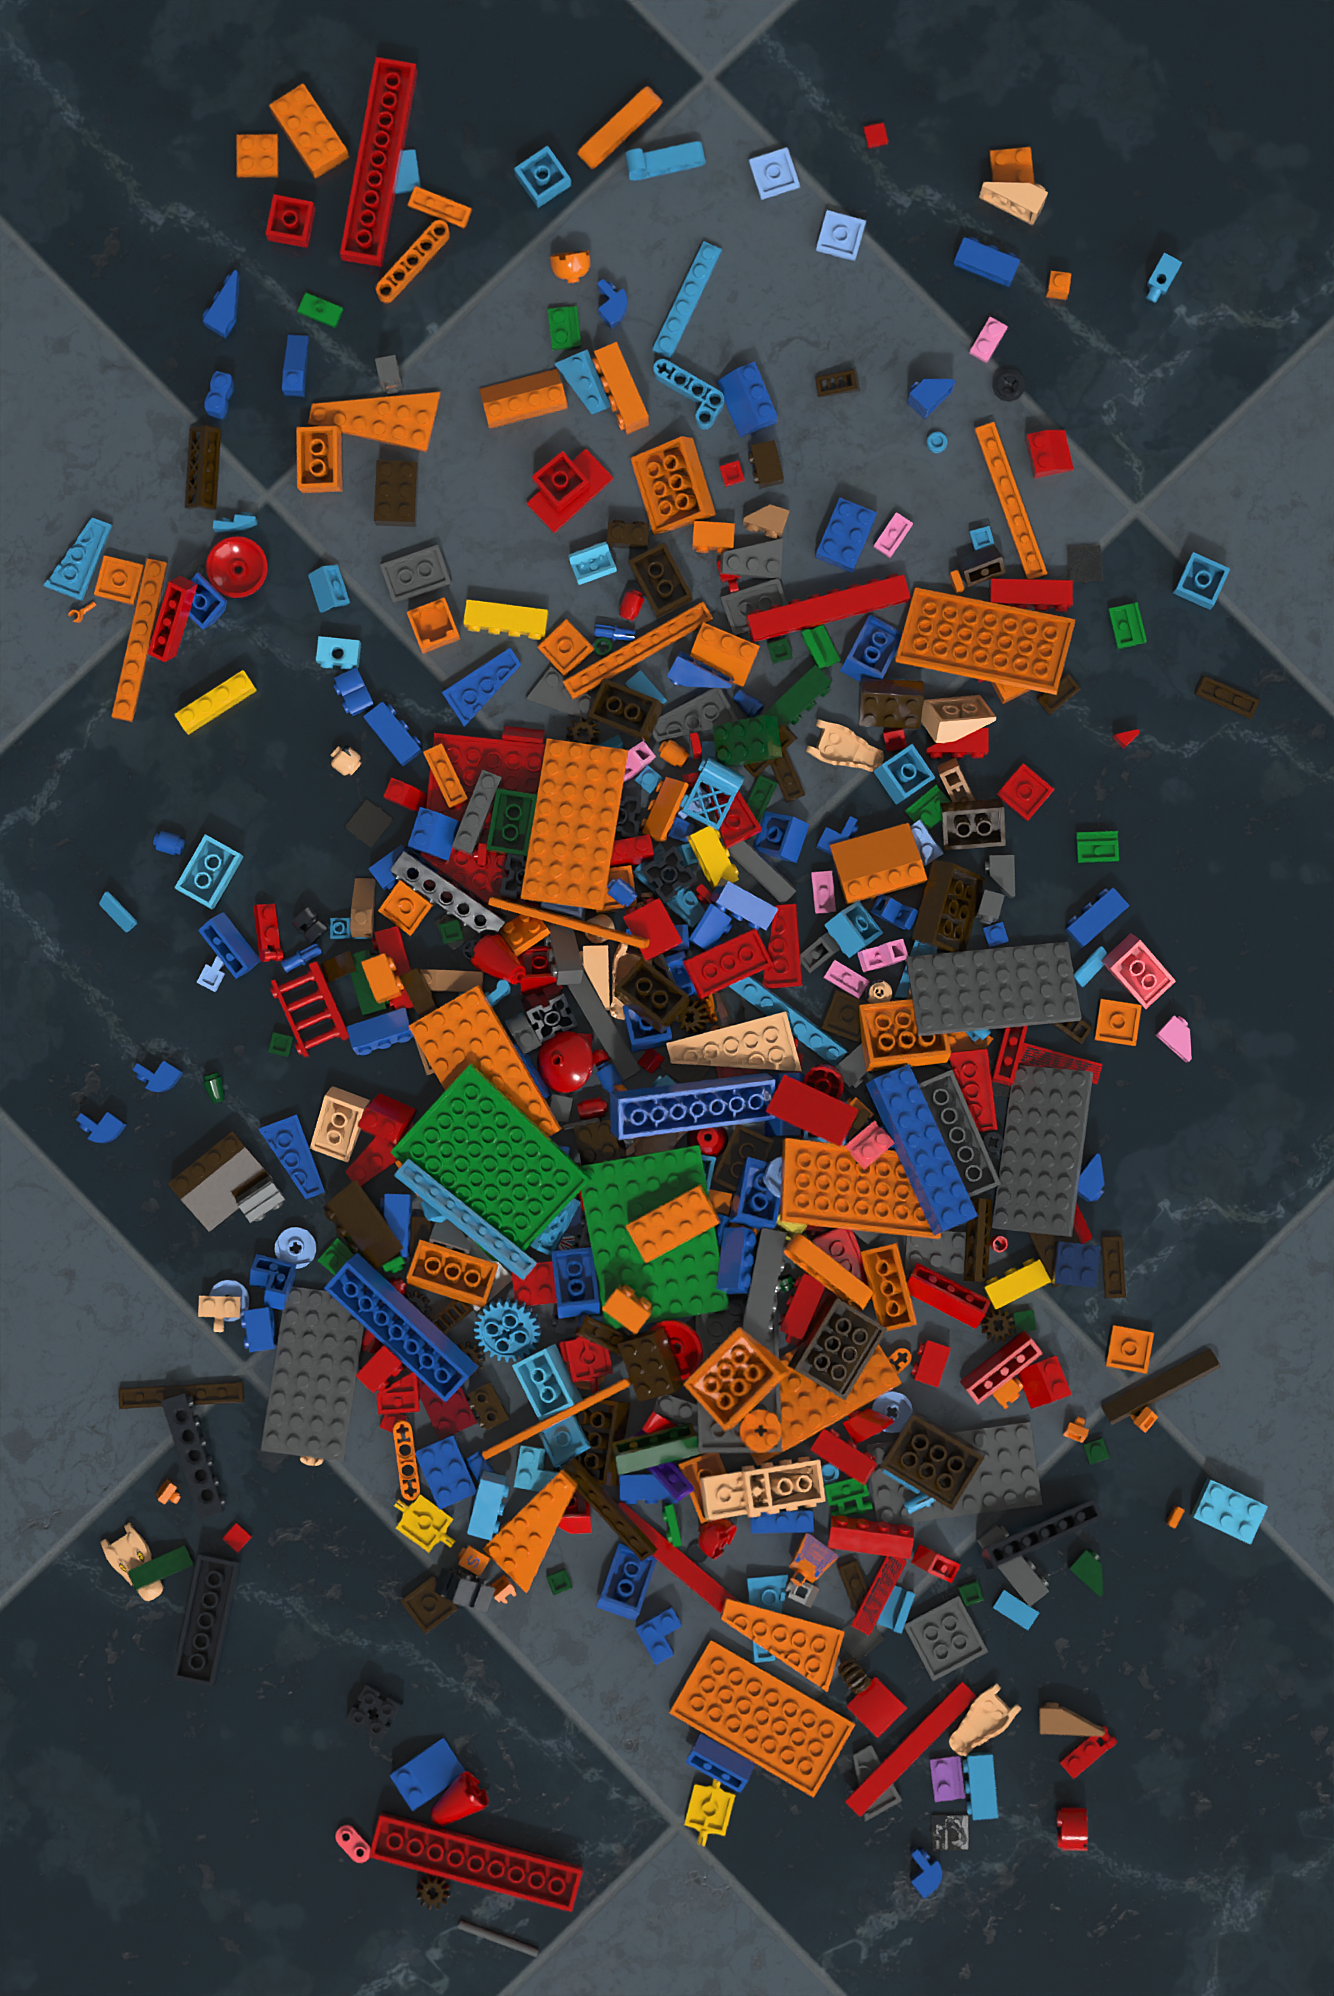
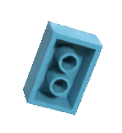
M204 835L175 889L214 910L241 863L243 856L213 838Z
M555 1344L512 1365L539 1421L583 1400L575 1383L571 1381L570 1373Z
M1207 1478L1190 1516L1251 1544L1268 1506Z

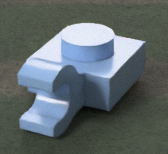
M701 786L698 787L701 796L707 794ZM710 797L702 799L705 808L711 804ZM699 800L691 802L688 809L695 813L702 811ZM681 811L677 814L682 820L689 816Z
M218 955L212 967L208 964L205 965L197 980V983L214 992L217 991L225 973L220 971L224 963Z

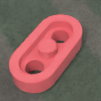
M341 1826L336 1833L337 1843L355 1862L363 1863L367 1861L371 1851L369 1843L353 1826ZM348 1833L350 1839L344 1840L342 1835ZM357 1849H362L364 1855L359 1856L356 1852Z

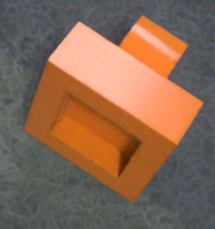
M1147 1406L1145 1409L1140 1410L1141 1414L1139 1416L1130 1415L1136 1426L1145 1433L1158 1418Z
M1077 1417L1074 1424L1070 1422L1065 1427L1063 1436L1082 1443L1087 1438L1089 1432L1088 1429L1083 1428L1086 1419Z
M168 1478L155 1494L157 1499L163 1504L168 1499L177 1504L181 1498L179 1493L175 1491L177 1488L175 1483Z
M505 1574L491 1585L495 1588L493 1596L498 1602L502 1600L506 1604L507 1600L505 1597L510 1593L514 1597L516 1596L515 1588Z

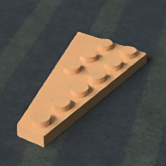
M786 1012L666 1043L671 1063L802 1071Z

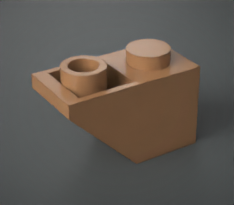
M770 504L744 517L743 525L749 531L757 532L759 530L765 532L766 536L776 539L777 536L782 537L789 516V510Z

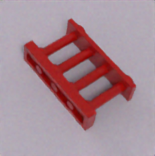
M317 961L309 964L310 970H308V973L282 985H278V982L273 980L271 981L273 986L270 987L274 998L279 999L297 1039L295 1047L299 1055L303 1054L304 1057L310 1056L307 1049L334 1037H341L343 1041L349 1039L345 1022ZM311 980L312 982H317L319 988L316 989V992L289 1004L286 1003L282 993ZM318 999L325 1000L327 1007L324 1008V1011L295 1023L291 1011ZM326 1018L333 1019L335 1026L332 1027V1030L303 1042L299 1030Z

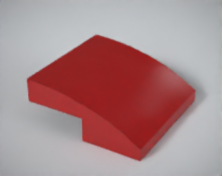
M874 1677L871 1680V1685L865 1691L860 1692L846 1706L877 1738L907 1709L877 1677Z

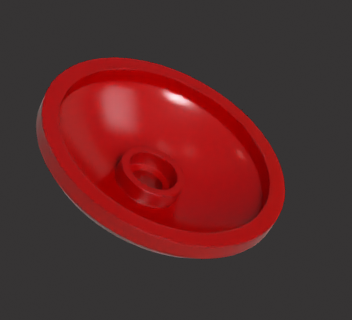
M229 537L213 547L207 558L206 571L210 583L218 592L228 597L241 598L253 594L262 586L267 576L268 563L263 550L257 543L245 537ZM237 567H242L240 573L235 572Z
M559 1031L555 1033L556 1036L544 1041L541 1045L537 1057V1068L546 1086L557 1092L568 1093L578 1090L588 1081L593 1070L594 1058L592 1049L583 1036L572 1031Z
M664 1320L655 1324L651 1329L663 1327L682 1380L692 1376L699 1369L703 1360V1346L697 1333L687 1324L677 1320ZM676 1343H679L681 1348H678Z

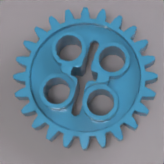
M499 1298L497 1304L492 1300L489 1306L484 1305L483 1311H479L478 1317L475 1320V1324H477L474 1327V1331L477 1332L475 1339H480L478 1346L485 1345L484 1352L491 1351L490 1357L496 1354L498 1355V1361L505 1357L506 1362L512 1357L514 1362H516L518 1356L524 1359L526 1354L531 1355L532 1349H536L537 1343H539L541 1338L539 1336L542 1331L539 1328L541 1322L535 1321L537 1314L531 1315L532 1308L524 1309L526 1303H522L519 1306L518 1299L511 1303L510 1299L507 1298L506 1302L503 1303L502 1299ZM507 1316H513L515 1319H510ZM490 1324H495L497 1328L492 1327ZM518 1333H523L526 1336H520ZM500 1341H505L508 1344H502Z

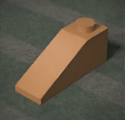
M956 758L937 766L939 775L952 802L975 801Z
M355 878L350 922L352 937L373 938L376 879Z
M420 970L431 992L466 993L478 985L483 991L484 972Z
M1046 1703V1706L1040 1708V1734L1105 1735L1104 1728L1065 1707H1058V1703Z

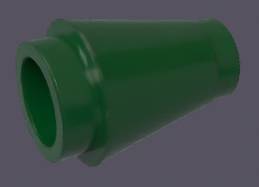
M218 1072L202 1076V1084L212 1103L224 1101L222 1076H219Z

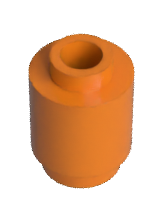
M671 739L668 742L664 741L658 750L661 752L659 757L682 768L690 755L686 752L685 748Z

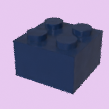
M1056 1242L1052 1283L1096 1288L1100 1246Z

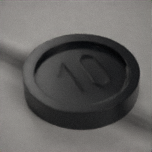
M698 1542L693 1543L688 1548V1557L694 1563L699 1564L707 1559L708 1556L700 1549Z

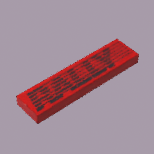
M1023 1043L1019 1064L1027 1066L1093 1072V1084L1098 1083L1102 1068L1100 1063Z
M885 1556L850 1626L870 1636L907 1563L906 1560Z

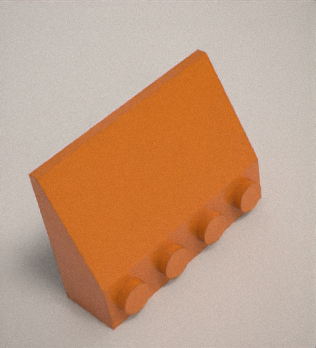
M681 436L630 458L653 535L694 524V521H702L716 515L693 438Z
M909 823L829 845L846 905L927 881L923 863Z
M912 999L859 1005L862 1050L866 1072L901 1068L906 1065L912 1067L947 1063L951 1055L947 1033L918 1036Z
M739 1327L684 1385L726 1431L734 1428L779 1383L789 1370L773 1353Z

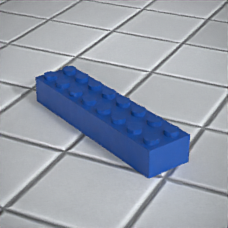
M910 1065L896 1069L866 1084L867 1089L889 1137L895 1142L893 1144L933 1235L935 1236L977 1217L975 1208Z
M767 1073L610 1092L611 1133L618 1139H627L773 1120L775 1117L766 1113V1110L775 1094V1079Z
M358 1253L346 1262L324 1288L444 1402L479 1367Z

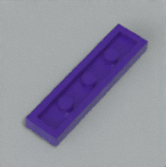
M640 1430L630 1438L645 1435L647 1433L644 1430ZM672 1462L648 1468L677 1502L694 1491L693 1485Z

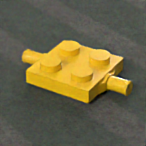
M422 1494L410 1506L400 1499L395 1503L394 1507L404 1513L402 1520L396 1527L397 1530L428 1553L440 1541L450 1548L452 1547L455 1540L449 1537L446 1532L454 1519L442 1509L439 1510L438 1506Z
M714 1778L712 1786L694 1784L684 1823L685 1826L693 1827L700 1831L697 1844L700 1845L702 1840V1846H705L708 1834L716 1833L725 1836L735 1798L734 1793L721 1789V1782Z

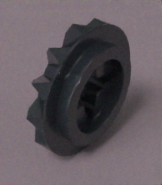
M1007 369L995 376L992 388L994 394L1001 401L1011 402L1018 400L1025 390V381L1020 373ZM1005 381L1009 384L1014 383L1012 392L1009 389L1002 390L1005 386Z

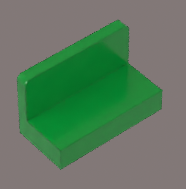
M823 625L801 632V637L815 665L820 670L840 661Z

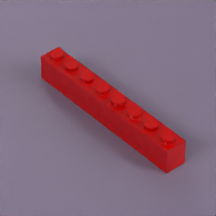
M898 573L886 576L885 580L879 581L876 578L867 581L866 585L859 586L857 583L848 586L847 590L833 589L827 592L828 595L820 596V594H814L805 601L795 599L788 602L789 605L781 607V604L770 606L767 611L761 612V609L749 612L750 615L745 619L751 642L754 643L906 603L911 597L905 576H898Z

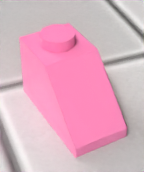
M1173 1016L1159 1030L1156 1036L1182 1060L1189 1062L1192 1057L1188 1023L1180 1016Z

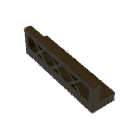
M205 425L193 427L189 430L185 493L186 509L203 508L216 510L221 429ZM200 432V439L196 442L197 433ZM198 453L199 457L197 462H195V456ZM197 473V480L194 483V475ZM196 493V503H192L193 495Z
M970 1198L978 1216L967 1221L963 1281L986 1282L988 1280L992 1200Z

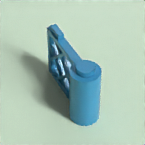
M708 757L707 760L703 759L698 767V771H700L699 777L690 795L684 796L680 807L683 808L681 812L718 831L745 776ZM703 782L709 785L711 793L701 796L698 789L700 783ZM724 793L730 797L726 804L719 805L716 794ZM712 796L716 807L705 809L702 799ZM699 800L702 811L695 813L688 809L691 802ZM717 809L720 817L717 824L709 820L707 812Z

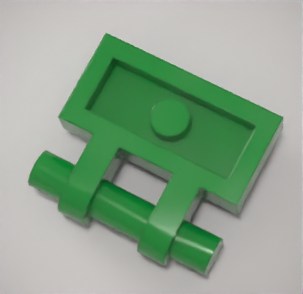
M853 1478L824 1485L829 1506L836 1504L838 1506V1510L832 1511L831 1516L847 1517L857 1513L861 1515L865 1514V1511L873 1509L871 1501L862 1502V1497L869 1496L866 1484L862 1485ZM855 1499L856 1505L844 1507L843 1502Z

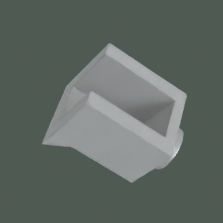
M790 1580L786 1591H788L787 1596L811 1608L819 1587L804 1581L802 1587L808 1589L805 1598H802L795 1594L799 1586Z

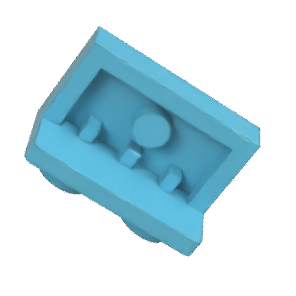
M607 542L598 543L568 555L578 585L617 572Z

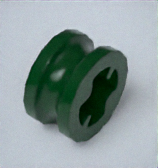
M604 637L597 639L594 643L595 653L600 657L608 656L612 651L611 641ZM601 642H605L606 646L609 647L608 650L605 649V652H601L600 648H597L598 644L601 645Z

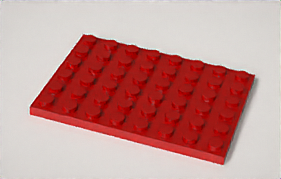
M434 733L433 747L442 743L468 800L449 808L430 768L426 809L462 822L482 770L502 777L503 781L499 789L538 795L546 744ZM494 803L476 848H478L479 843L487 844ZM453 848L449 861L421 853L424 859L489 903L491 897H501L502 879L509 876L505 872L507 855L488 852L486 867L478 866L477 861H474V854L471 856ZM428 879L425 881L430 887L436 885L433 880ZM448 891L442 893L445 898L453 897ZM518 896L516 902L539 908V905L527 903L525 899H521V896Z

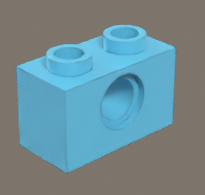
M319 636L316 661L323 668H333V665L341 666L343 670H351L353 667L358 668L361 643L359 640ZM336 650H343L342 658L335 659L333 657V653Z

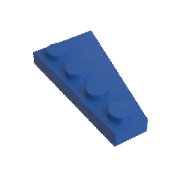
M509 648L442 692L464 727L521 666V663L511 648Z
M298 1115L258 1129L305 1199L326 1192Z

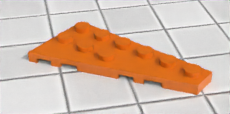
M434 392L312 404L308 425L314 427L337 426L345 434L427 452L441 393Z
M563 1469L483 1548L526 1593L532 1585L531 1583L539 1570L542 1559L549 1548L557 1526L577 1486V1483Z
M725 1598L720 1615L721 1620L828 1692L845 1631Z

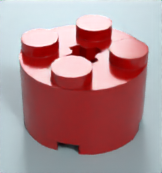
M1062 1807L1061 1810H1057V1826H1062V1831H1058V1848H1062V1850L1088 1851L1087 1808Z

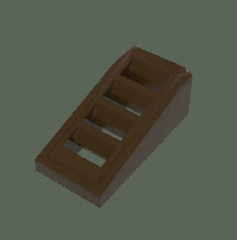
M855 369L815 377L818 397L860 391L858 373ZM850 376H851L852 386H849V383H848V377H850ZM839 378H843V388L840 386ZM831 379H834L836 389L832 390ZM823 380L827 382L828 391H824Z
M1082 1019L1075 1021L1077 1023L1071 1031L1069 1028L1074 1021L1067 1022L1065 1026L1062 1025L1063 1022L1050 1023L1081 1045L1093 1029ZM1083 1026L1084 1028L1078 1036L1075 1035L1079 1028Z
M454 1299L431 1322L446 1335L473 1311V1308L468 1303ZM459 1302L466 1312L462 1313L455 1304ZM451 1308L460 1316L458 1319L449 1311ZM445 1313H446V1314L449 1316V1318L453 1321V1323H452L451 1325H450L449 1322L443 1317V1315H444ZM438 1319L447 1327L445 1330L436 1322Z

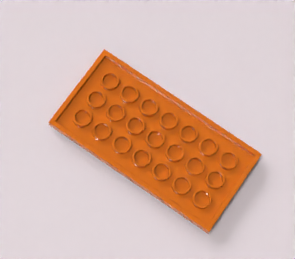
M915 587L896 655V662L1057 695L1075 619Z
M547 739L521 899L603 910L628 750Z
M479 985L408 1026L445 1091L472 1063L548 1137L561 1130Z
M789 1138L783 1140L780 1222L932 1239L941 1238V1233L933 1235L896 1151L886 1150L866 1169H863L851 1155V1152L845 1148L846 1145L838 1147L832 1143Z
M879 1344L846 1400L841 1399L787 1366L798 1347L779 1358L781 1363L789 1370L780 1380L782 1452L750 1453L758 1467L760 1464L768 1462L902 1384Z
M713 1640L709 1641L669 1711L673 1716L812 1797L816 1795L855 1726V1723Z

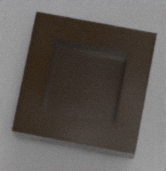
M863 1109L851 1127L857 1131L861 1128L865 1129L871 1121L868 1118L870 1113Z

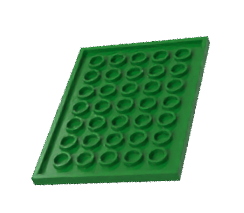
M472 1063L390 1152L402 1164L410 1159L523 1252L592 1179Z
M700 1145L580 1166L592 1178L581 1190L602 1308L620 1284L622 1286L626 1284L635 1291L634 1295L638 1298L644 1297L652 1303L650 1307L653 1308V1311L644 1324L729 1309L727 1293L717 1289L720 1253L715 1226L647 1263L644 1261L626 1228L628 1223L701 1184L710 1200ZM603 1310L606 1325L614 1329L625 1327Z

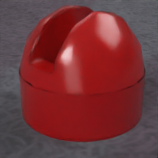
M597 1049L593 1052L595 1066H600L610 1060L605 1050Z
M995 1235L990 1240V1246L994 1251L1000 1253L1007 1249L1008 1241L1001 1235ZM996 1241L1001 1244L1000 1247L995 1244Z

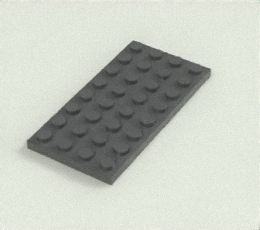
M1068 942L906 957L918 1036L1080 1021L1082 1018Z
M1018 1065L1014 1083L1010 1090L999 1172L1001 1185L997 1186L992 1228L1072 1237L1093 1072Z
M292 1287L285 1309L282 1312L261 1451L344 1462L357 1380L356 1374L358 1373L365 1326L327 1291Z
M746 1293L727 1294L729 1309L695 1315V1332L703 1346L701 1366L739 1328ZM777 1304L775 1312L770 1316V1319L773 1320V1326L766 1340H769L768 1350L779 1359ZM780 1381L749 1413L755 1410L769 1411L777 1416L781 1424ZM697 1400L698 1453L760 1452L750 1450L741 1441L739 1428L743 1419L734 1428L724 1431ZM759 1425L758 1429H755V1433H759L760 1437L766 1432V1429H763L761 1425ZM782 1434L776 1446L767 1452L761 1453L782 1452Z
M1031 1422L951 1432L985 1453L983 1462L953 1510L935 1501L929 1507L924 1506L908 1514L903 1502L920 1494H916L882 1473L883 1468H881L895 1440L866 1444L867 1452L875 1457L874 1461L878 1464L870 1476L877 1522L884 1521L889 1524L899 1525L1042 1505Z

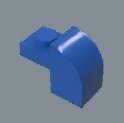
M602 279L597 283V289L608 301L598 308V315L612 329L623 320L627 313V295L623 288L616 293L617 289L610 281L607 283Z
M850 816L841 834L826 827L816 848L832 855L829 845L849 840V836L854 837L859 827L855 825L857 819Z
M885 895L878 896L870 911L879 918L904 930L905 928L911 929L918 915L916 909L902 905Z
M684 951L665 957V965L670 981L688 994L689 997L696 995L697 992L682 963L686 960Z
M166 1061L161 1063L155 1074L138 1063L133 1068V1071L137 1073L135 1077L145 1083L149 1080L145 1088L153 1092L170 1090L183 1074V1072Z
M110 1112L105 1114L99 1124L83 1113H80L76 1119L80 1122L79 1127L87 1133L90 1130L92 1131L87 1139L98 1143L113 1141L127 1125Z
M916 1846L910 1853L922 1869L912 1876L910 1880L925 1899L939 1886L942 1879V1870L937 1858L929 1863L928 1861L931 1858L924 1849L919 1850Z

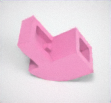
M644 741L628 751L624 782L637 775L656 757Z
M903 939L857 952L863 972L890 966L909 957Z

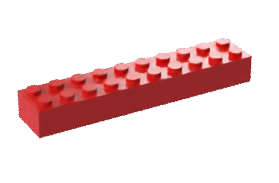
M376 57L340 250L343 261L382 267L417 78L416 64Z
M384 1812L379 1817L369 1854L371 1858L572 1912L583 1871V1866Z

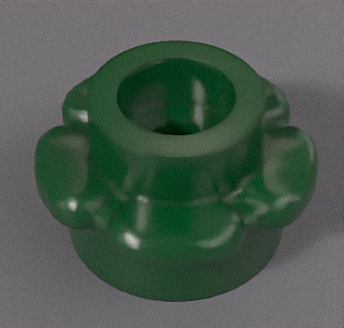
M791 1274L778 1278L781 1280L780 1289L783 1292L791 1290L796 1282Z

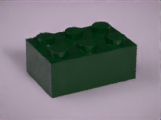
M762 715L712 726L717 762L728 768L782 757L777 716Z
M497 788L486 848L487 852L504 855L511 853L527 858L538 795Z

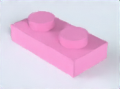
M990 317L969 353L987 363L1004 335L1007 326Z
M896 512L873 547L891 558L913 526V523Z
M832 871L811 873L815 914L836 912Z
M836 960L833 961L824 976L826 980L856 998H860L869 983V980Z

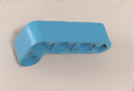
M691 142L643 153L642 149H632L625 152V163L629 180L631 181L695 168L706 163L701 142Z
M660 359L656 361L653 366L654 377L659 382L699 404L700 407L696 412V424L701 429L710 428L724 406L723 393L668 360ZM663 367H665L666 372L663 371L662 374H660L659 369H663ZM677 377H683L686 381L684 384L679 385L674 380ZM700 387L703 392L696 395L692 392V389ZM712 397H717L721 402L713 405L709 400ZM706 414L710 417V420L702 422L699 417Z

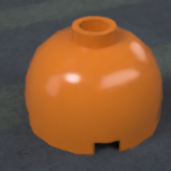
M580 250L579 253L571 251L549 256L553 273L560 279H567V283L579 282V277L584 276L589 271V250Z

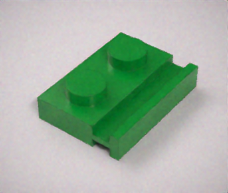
M577 306L548 309L552 351L572 349L574 347L581 348Z
M1138 602L1108 609L1117 649L1147 642Z
M935 785L905 810V813L913 823L922 820L929 830L941 820L940 803H950V800Z
M1118 831L1076 833L1077 863L1119 861Z
M337 1238L318 1261L335 1276L354 1255L350 1252L348 1246Z
M673 1503L665 1504V1509L661 1511L664 1522L668 1521L670 1530H666L668 1541L673 1542L674 1547L682 1546Z

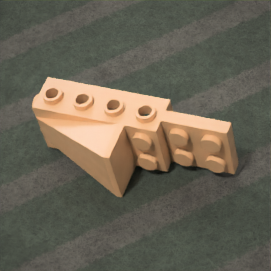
M810 1456L799 1457L798 1462L792 1463L791 1459L779 1461L780 1465L774 1466L773 1462L760 1464L761 1468H754V1465L741 1467L742 1471L700 1478L705 1520L748 1514V1517L761 1516L760 1512L767 1511V1514L779 1513V1509L783 1508L786 1511L797 1510L798 1506L804 1505V1508L816 1507V1503L825 1501L820 1460H810Z

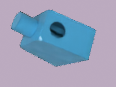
M1164 253L1147 283V286L1150 288L1145 298L1156 303L1160 294L1165 295L1182 262ZM1158 278H1163V279H1164V283H1163V284H1159V283L1157 282V279H1158Z

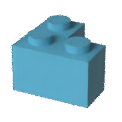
M529 1445L520 1447L514 1487L540 1492L559 1473L544 1470L547 1453L545 1448Z

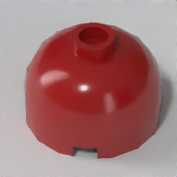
M819 1064L812 1067L806 1073L803 1084L838 1100L844 1090V1079L841 1072L830 1064Z
M725 1518L713 1519L702 1523L698 1528V1532H700L698 1536L700 1549L713 1560L717 1559L724 1553L722 1548L726 1544L730 1545L737 1527Z

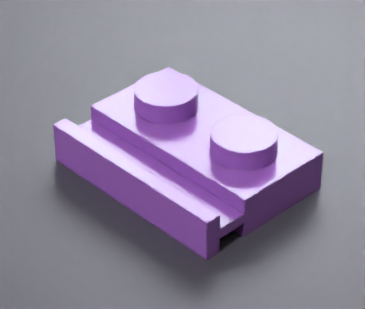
M960 1756L929 1759L934 1801L964 1799L965 1793Z

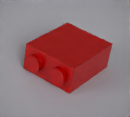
M655 897L644 901L645 906L639 909L635 906L625 912L626 916L623 917L632 935L650 940L648 948H639L646 962L683 943L660 898L655 899Z

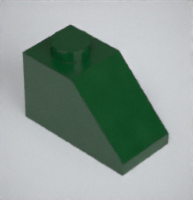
M1083 1549L1069 1564L1068 1568L1101 1597L1103 1595L1102 1564L1098 1562L1100 1557L1093 1550L1088 1552Z

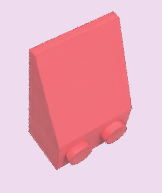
M1131 933L1101 961L1145 1009L1176 982L1143 942Z

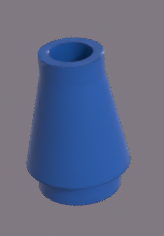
M739 690L733 698L748 717H757L764 709V706L761 704L762 701L742 690Z

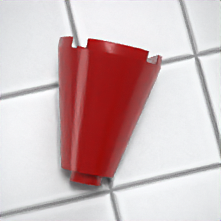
M489 934L479 940L473 949L475 952L474 958L471 957L472 965L477 970L511 984H517L524 979L525 967L502 936L499 934L491 936Z
M724 1126L689 1130L687 1134L688 1147L700 1145L702 1155L717 1158L727 1147V1131ZM710 1134L712 1136L711 1141H705L704 1135Z
M468 1771L459 1774L431 1808L430 1817L436 1825H447L482 1810L489 1804V1798L485 1789L480 1790L477 1786L480 1782L473 1774Z

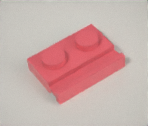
M873 1121L845 1146L863 1169H866L895 1143L882 1128H879L876 1121Z

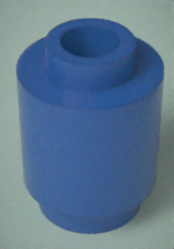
M161 830L160 834L156 833L153 845H156V850L172 855H181L185 844V839H182L181 836Z
M614 878L607 886L609 889L607 894L622 906L629 907L638 896L634 892L635 889L622 878L618 880Z
M605 1062L597 1067L598 1072L595 1074L609 1094L615 1091L614 1086L623 1085V1079L613 1063L609 1065L608 1062Z
M480 1451L466 1459L467 1467L477 1482L481 1480L483 1471H494L487 1459L484 1460Z

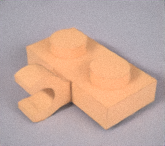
M199 1296L198 1317H215L214 1332H224V1317L241 1318V1297Z

